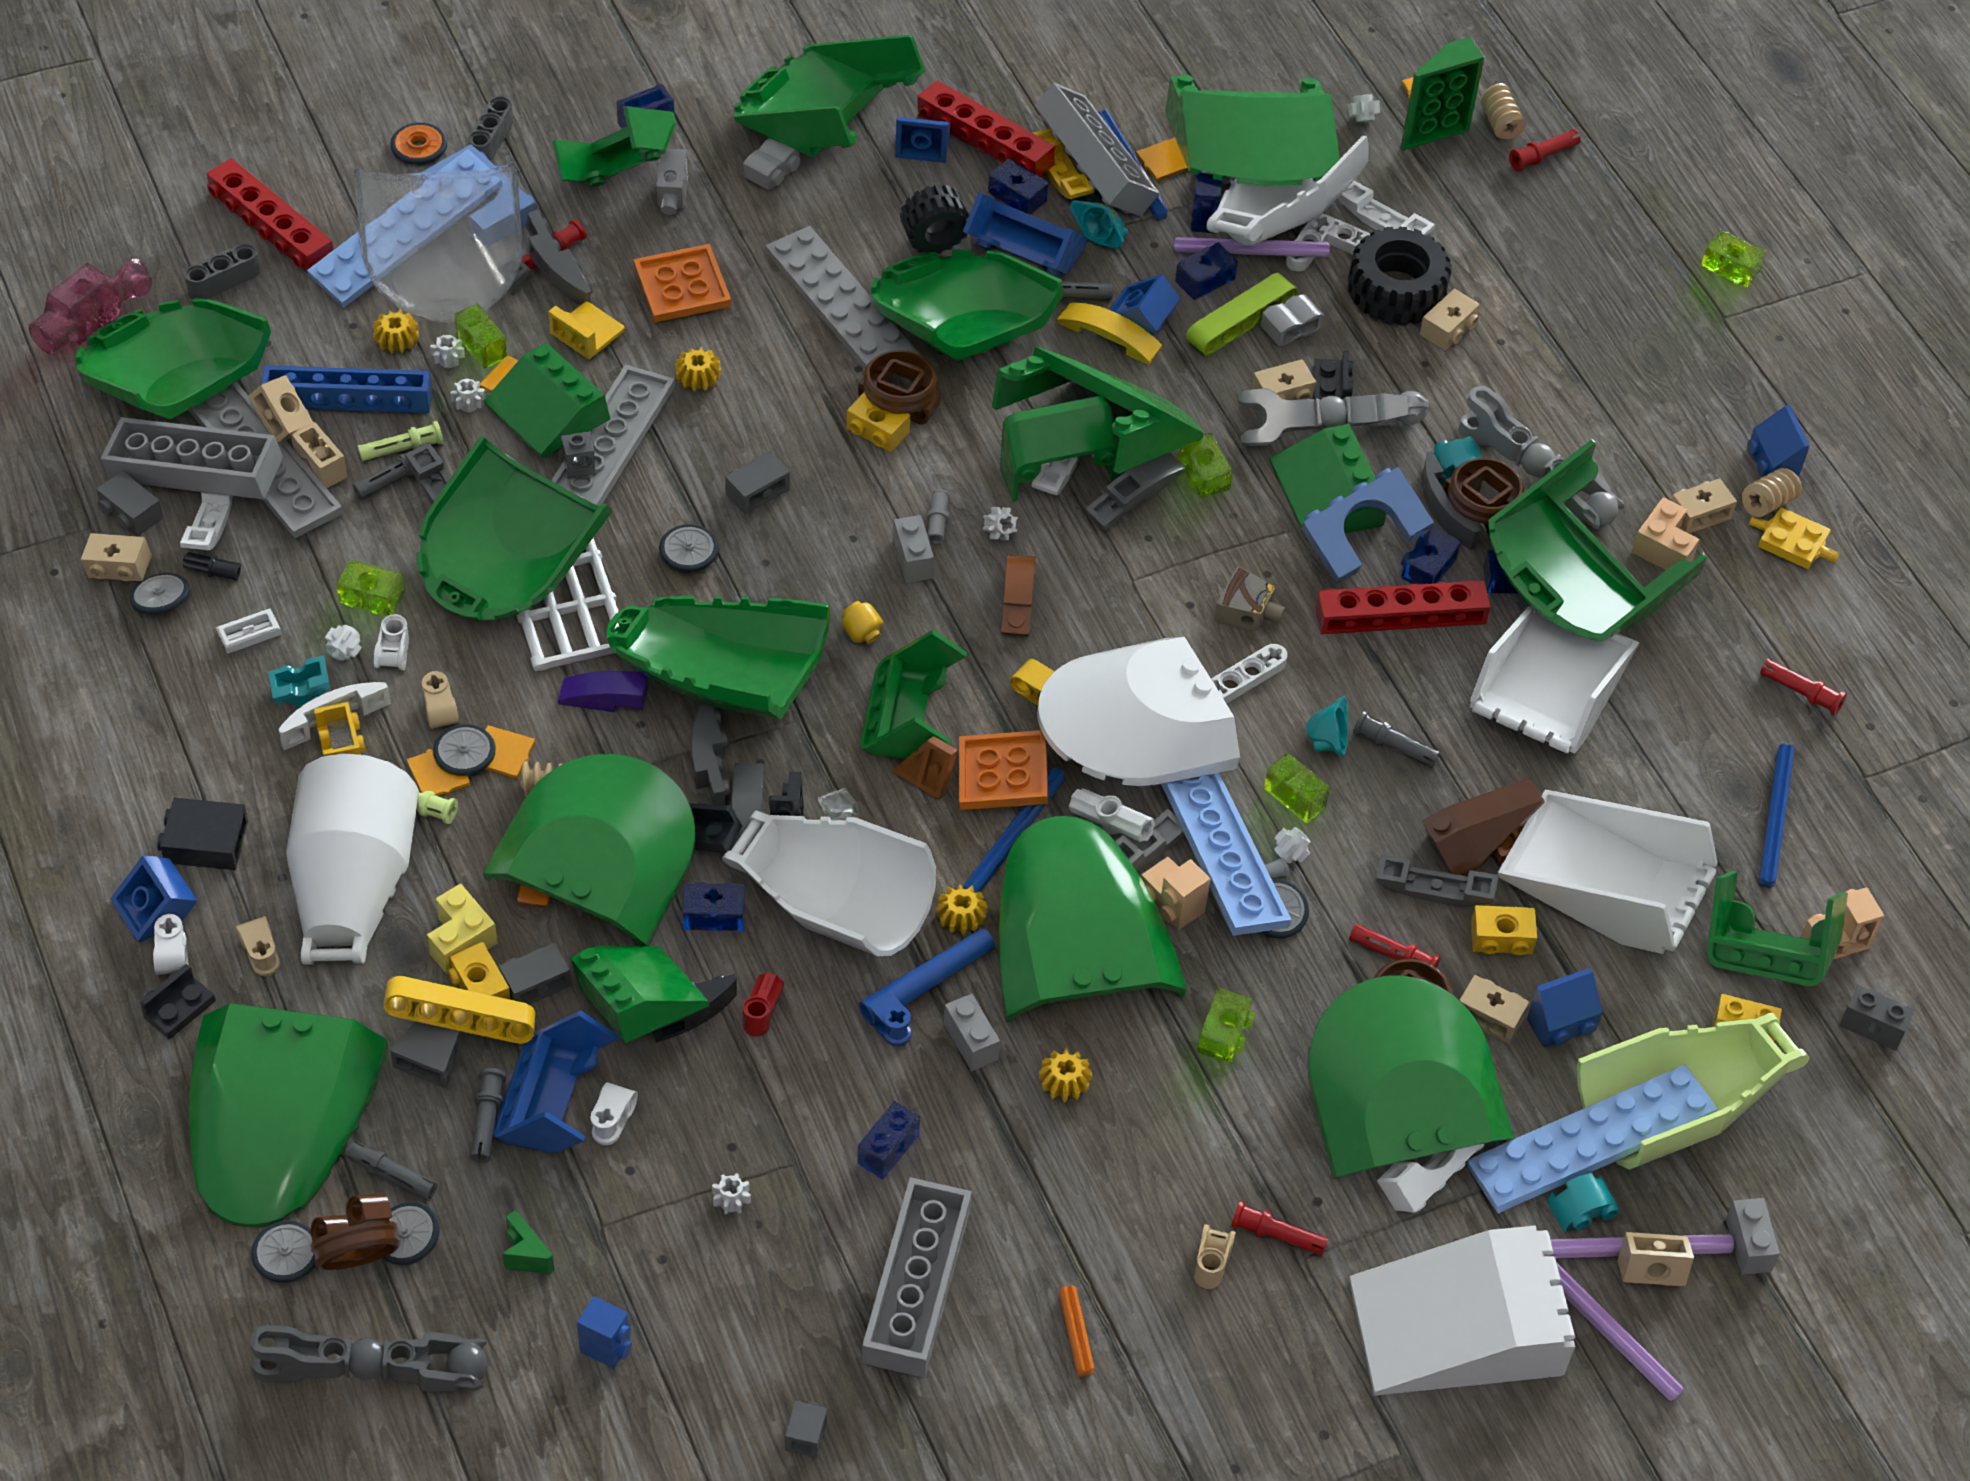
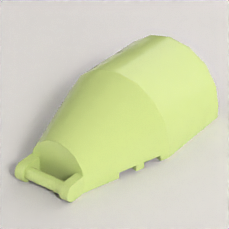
M1773 1013L1756 1019L1718 1022L1716 1027L1698 1029L1697 1025H1688L1687 1030L1669 1031V1028H1658L1578 1059V1089L1584 1109L1686 1064L1718 1108L1717 1112L1642 1140L1638 1152L1615 1161L1618 1165L1630 1170L1719 1135L1781 1080L1786 1073L1805 1066L1809 1061V1056L1803 1049H1799L1780 1027V1021ZM1768 1033H1770L1773 1036V1038L1778 1042V1044L1783 1048V1050L1787 1054H1783V1052L1778 1048L1774 1041L1769 1037Z

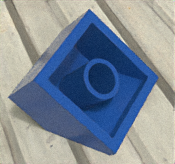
M897 117L895 157L946 163L950 139V123Z
M1161 274L1127 285L1109 310L1128 318L1151 335H1154L1162 329V323L1166 317L1175 311L1174 306L1180 297L1165 276Z
M1790 405L1784 406L1753 429L1751 438L1747 443L1748 452L1754 457L1758 473L1763 477L1780 468L1789 469L1799 477L1810 447Z
M142 856L110 898L138 942H143L155 936L154 926L158 918L166 914H174L183 921L198 901L170 858Z
M1587 968L1536 987L1527 1021L1544 1048L1553 1044L1556 1046L1562 1045L1570 1038L1578 1035L1587 1036L1597 1029L1603 1012L1592 969Z

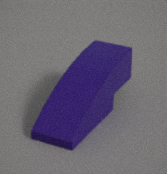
M598 671L566 677L563 679L558 704L615 712L616 706L643 710L649 687L648 677L641 672Z

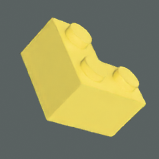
M461 883L435 898L438 919L443 925L428 933L427 939L430 955L446 974H448L447 970L451 969L449 956L481 942L485 944L487 950L498 944L495 923Z

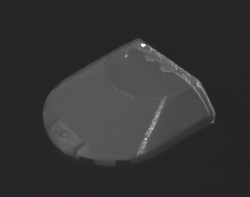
M516 162L480 171L411 174L375 173L362 170L360 167H354L360 248L363 263L371 281L389 302L406 313H411L413 316L426 320L449 322L476 316L491 308L506 294L516 278L523 252Z

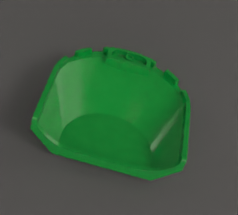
M952 249V256L937 257L935 251L901 260L881 271L882 278H874L871 284L872 302L881 314L956 361L977 353L988 352L992 347L1008 344L1015 338L1043 328L1063 295L1061 279L1003 253L987 251L986 256H975L973 249Z
M193 299V305L181 306L180 300L158 303V311L143 314L141 308L121 316L98 329L86 339L89 346L86 349L84 347L78 349L75 356L76 367L82 380L92 387L140 409L172 419L193 406L203 404L208 397L225 391L228 388L227 386L258 369L271 335V330L265 317L219 301Z
M480 436L433 502L422 522L418 535L421 538L420 552H416L418 572L422 575L426 585L425 588L442 607L455 615L473 620H497L510 617L536 605L558 586L613 511L604 503H601L600 506L593 504L534 472L505 454L485 437Z
M597 754L574 759L546 774L530 790L486 866L483 877L487 881L497 878L527 886L592 914L621 929L641 946H649L692 862L695 849V825L691 807L678 785L666 773L646 761L618 754Z
M1377 977L1361 982L1342 993L1320 1017L1314 1029L1315 1033L1312 1038L1311 1047L1308 1049L1307 1071L1309 1086L1333 1179L1394 1163L1491 1142L1508 1141L1514 1138L1485 1035L1471 1012L1448 991L1433 983L1414 977Z

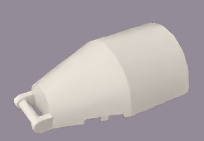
M1362 136L1316 183L1313 181V178L1303 179L1302 185L1261 186L1237 183L1238 178L1232 177L1230 189L1225 191L1217 211L1208 219V231L1214 233L1219 231L1226 232L1237 242L1245 245H1255L1321 216L1365 168L1369 161L1367 136Z
M330 755L320 757L306 764L299 774L286 854L304 935L301 949L303 965H312L314 961L352 960L353 963H364L367 945L384 914L382 910L389 897H393L396 891L395 885L401 874H405L408 868L419 790L407 772L388 761L367 755ZM352 946V948L317 949V947Z
M754 811L750 817L751 822L732 850H728L722 858L730 867L747 873L806 929L875 956H891L909 944L919 932L930 911L936 888V865L927 843L856 817H847L846 820H831L830 817L810 820L805 819L804 816L768 815L760 811Z

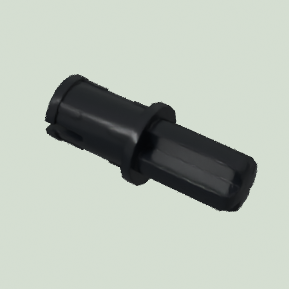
M187 552L183 558V567L186 569L207 573L208 577L216 575L233 579L234 581L239 579L241 563L218 559L217 555L209 557Z

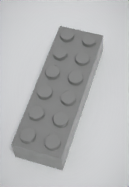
M1053 82L1035 104V107L1041 113L1039 117L1044 123L1050 125L1053 129V136L1065 145V152L1077 161V168L1089 177V184L1103 196L1101 199L1107 206L1111 208L1117 207L1126 214L1133 213L1142 216L1158 197L1159 191L1087 97Z
M121 417L102 454L101 462L109 479L123 470L141 485L264 500L282 462L283 455L275 435Z
M909 1178L863 1341L862 1364L922 1378L926 1377L971 1209L972 1191Z

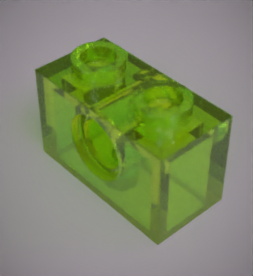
M1720 229L1706 247L1701 266L1748 287L1761 270L1767 251Z
M478 303L454 314L456 336L461 339L465 347L484 369L502 361L507 356L506 336Z
M1212 433L1204 434L1203 439L1180 448L1177 459L1186 467L1191 488L1196 489L1200 498L1231 489L1233 471Z
M351 559L348 561L336 584L340 603L388 616L394 614L405 593L403 573Z
M1288 752L1267 769L1264 786L1266 791L1306 824L1327 807L1331 788Z
M1218 988L1199 1037L1197 1053L1232 1064L1235 1054H1241L1247 1038L1243 1036L1245 1028L1251 1029L1256 1012L1251 1011L1253 999ZM1223 1025H1229V1026H1231L1232 1028H1227V1027H1224Z

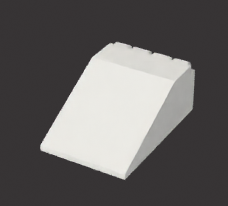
M1529 605L1489 650L1471 696L1469 707L1473 708L1472 712L1490 720L1495 718L1497 723L1515 731L1520 729L1523 731L1522 734L1542 743L1547 741L1549 746L1566 754L1569 752L1575 754L1587 739L1634 655L1639 642L1619 633L1603 642L1578 636L1554 624Z
M1545 789L1542 794L1545 803L1527 820L1498 871L1499 878L1621 945L1661 954L1665 950L1675 951L1684 935V931H1686L1695 914V910L1703 899L1706 889L1716 874L1714 867H1716L1718 861L1710 823Z
M1536 1225L1487 1230L1351 1275L1349 1283L1374 1396L1563 1376L1575 1349V1343L1571 1341L1575 1338L1570 1315L1565 1314L1568 1312L1563 1287L1558 1285L1561 1283L1556 1259L1551 1256L1554 1251L1549 1232L1546 1230L1537 1231Z

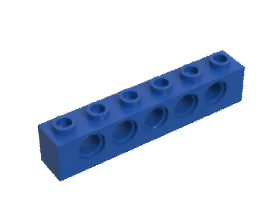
M264 366L262 384L286 375L306 409L430 413L432 400L430 371Z

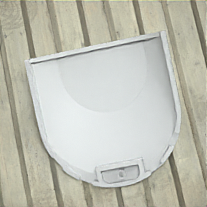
M1185 637L1164 638L1077 658L1057 669L1048 678L1041 690L1037 717L1045 739L1053 750L1066 762L1073 759L1083 766L1082 772L1095 778L1105 780L1107 775L1123 779L1122 785L1149 786L1235 770L1238 766L1240 752L1234 715Z

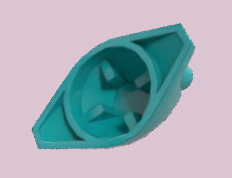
M1072 201L1069 208L1082 232L1089 240L1096 244L1118 249L1122 246L1124 237L1128 235V229L1124 227L1122 217L1114 209L1100 203Z
M1345 695L1339 697L1329 706L1317 711L1309 718L1306 724V732L1316 752L1328 750L1335 752L1338 756L1345 755L1348 743V701Z

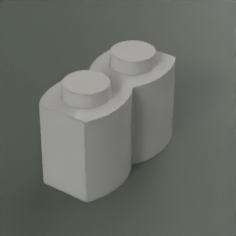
M768 138L760 149L751 153L743 163V176L770 190L776 185H780L784 176L798 168L800 164L799 151L772 138Z
M1306 294L1290 297L1285 304L1271 305L1266 308L1262 314L1260 326L1278 346H1285L1294 342L1299 337H1305L1318 331L1322 327L1324 314Z

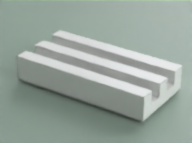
M270 608L216 627L218 637H220L227 654L281 635V629Z

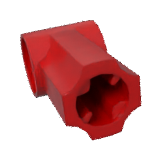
M769 972L759 974L750 997L743 1004L742 1026L744 1031L751 1036H762L770 1028L771 1016L784 988V981L778 978L776 974Z

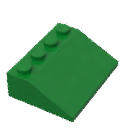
M1471 37L1446 44L1414 73L1400 146L1402 151L1469 132L1485 58Z
M544 343L524 354L484 400L485 406L541 458L562 447L561 436L589 432L611 419L605 395L548 343Z
M1349 423L1322 429L1269 459L1300 528H1302L1303 522H1305L1304 518L1309 513L1317 509L1322 512L1329 508L1328 503L1339 496L1346 498L1352 494L1351 490L1363 482H1366L1368 485L1376 480ZM1374 507L1359 508L1351 512L1344 520V533L1347 534L1383 526L1387 513Z
M598 945L593 948L584 949L579 954L570 957L578 987L625 1043L710 1006L704 995L660 946Z

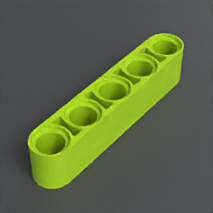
M1274 273L1194 323L1187 331L1186 339L1205 356H1209L1260 324L1262 314L1266 308L1271 305L1285 304L1290 297L1297 296L1298 289L1281 274Z

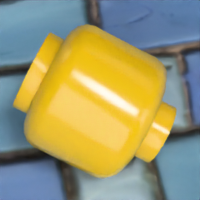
M856 601L842 612L841 626L854 643L859 644L866 641L867 644H871L880 637L881 633L879 630L883 626V620L870 603Z

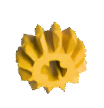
M401 309L397 313H392L389 310L388 315L379 314V319L374 321L373 337L381 351L389 350L391 355L395 351H400L403 354L404 349L412 350L413 345L418 343L419 327L411 313L403 314Z
M690 347L688 353L681 352L679 359H676V378L679 383H682L684 389L692 387L695 392L701 388L706 392L708 386L715 387L717 380L720 379V361L718 356H714L712 350L704 352L702 347L699 350H694Z
M959 884L957 890L948 887L946 894H940L936 915L937 918H940L942 928L949 927L951 934L956 930H960L963 936L968 929L975 933L978 925H983L986 920L985 914L987 913L988 906L986 901H983L984 896L982 892L974 893L973 886L963 889L962 885Z
M1066 1048L1063 1054L1060 1055L1054 1050L1051 1053V1058H1044L1042 1068L1039 1070V1079L1042 1081L1043 1092L1051 1091L1050 1096L1052 1099L1058 1095L1062 1096L1064 1103L1068 1100V1096L1078 1100L1080 1092H1087L1089 1082L1092 1079L1088 1059L1080 1060L1081 1055L1079 1051L1070 1055Z

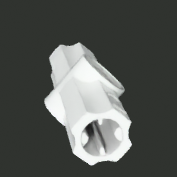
M1084 788L1081 790L1077 789L1071 796L1070 811L1102 825L1103 830L1108 834H1124L1139 842H1147L1153 834L1154 819L1122 805L1120 799L1116 796L1103 797Z

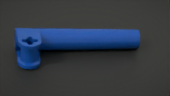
M982 928L859 1002L858 1006L862 1016L890 1045L902 1046L906 1044L911 1038V1029L909 1027L911 1014L904 1006L995 949V942L986 929Z

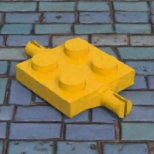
M1782 507L1779 508L1774 518L1769 521L1752 516L1749 522V526L1763 531V536L1758 544L1759 548L1808 570L1813 561L1819 557L1835 564L1840 553L1825 547L1831 529Z

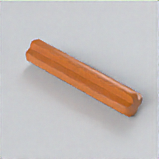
M1073 1285L1064 1286L1059 1290V1297L1076 1373L1079 1377L1090 1376L1094 1373V1364L1077 1289Z

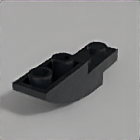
M721 975L712 980L693 983L708 1000L710 1006L650 1032L654 1034L656 1043L688 1032L723 1010L737 996L736 975Z

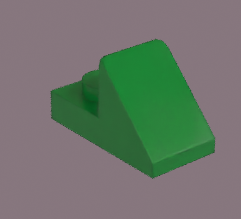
M515 1210L505 1216L507 1224L505 1235L513 1247L502 1254L504 1268L550 1274L555 1271L553 1255L519 1212Z

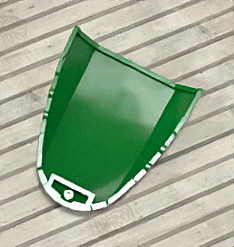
M694 596L653 598L651 605L646 607H636L631 604L623 608L610 620L606 632L608 644L618 656L665 688L699 703L725 710L781 720L822 658L830 623V605L781 598H769L767 604L751 603L747 596H742L740 602H723L721 596H714L713 602H696Z
M1055 816L1042 819L1025 829L1013 843L1008 854L999 910L998 964L1005 1021L1012 1022L1016 1016L1045 1003L1153 987L1177 992L1178 997L1184 996L1186 992L1185 982L1165 923L1146 885L1116 841L1105 830L1094 823L1071 816Z
M229 1003L203 1016L191 1073L189 1132L195 1184L199 1195L209 1206L212 1214L232 1225L252 1228L268 1227L271 1224L283 1221L286 1215L299 1207L304 1209L312 1201L330 1176L331 1168L340 1155L343 1156L350 1136L359 1127L360 1117L365 1107L370 1104L388 1053L386 1038L350 1018Z

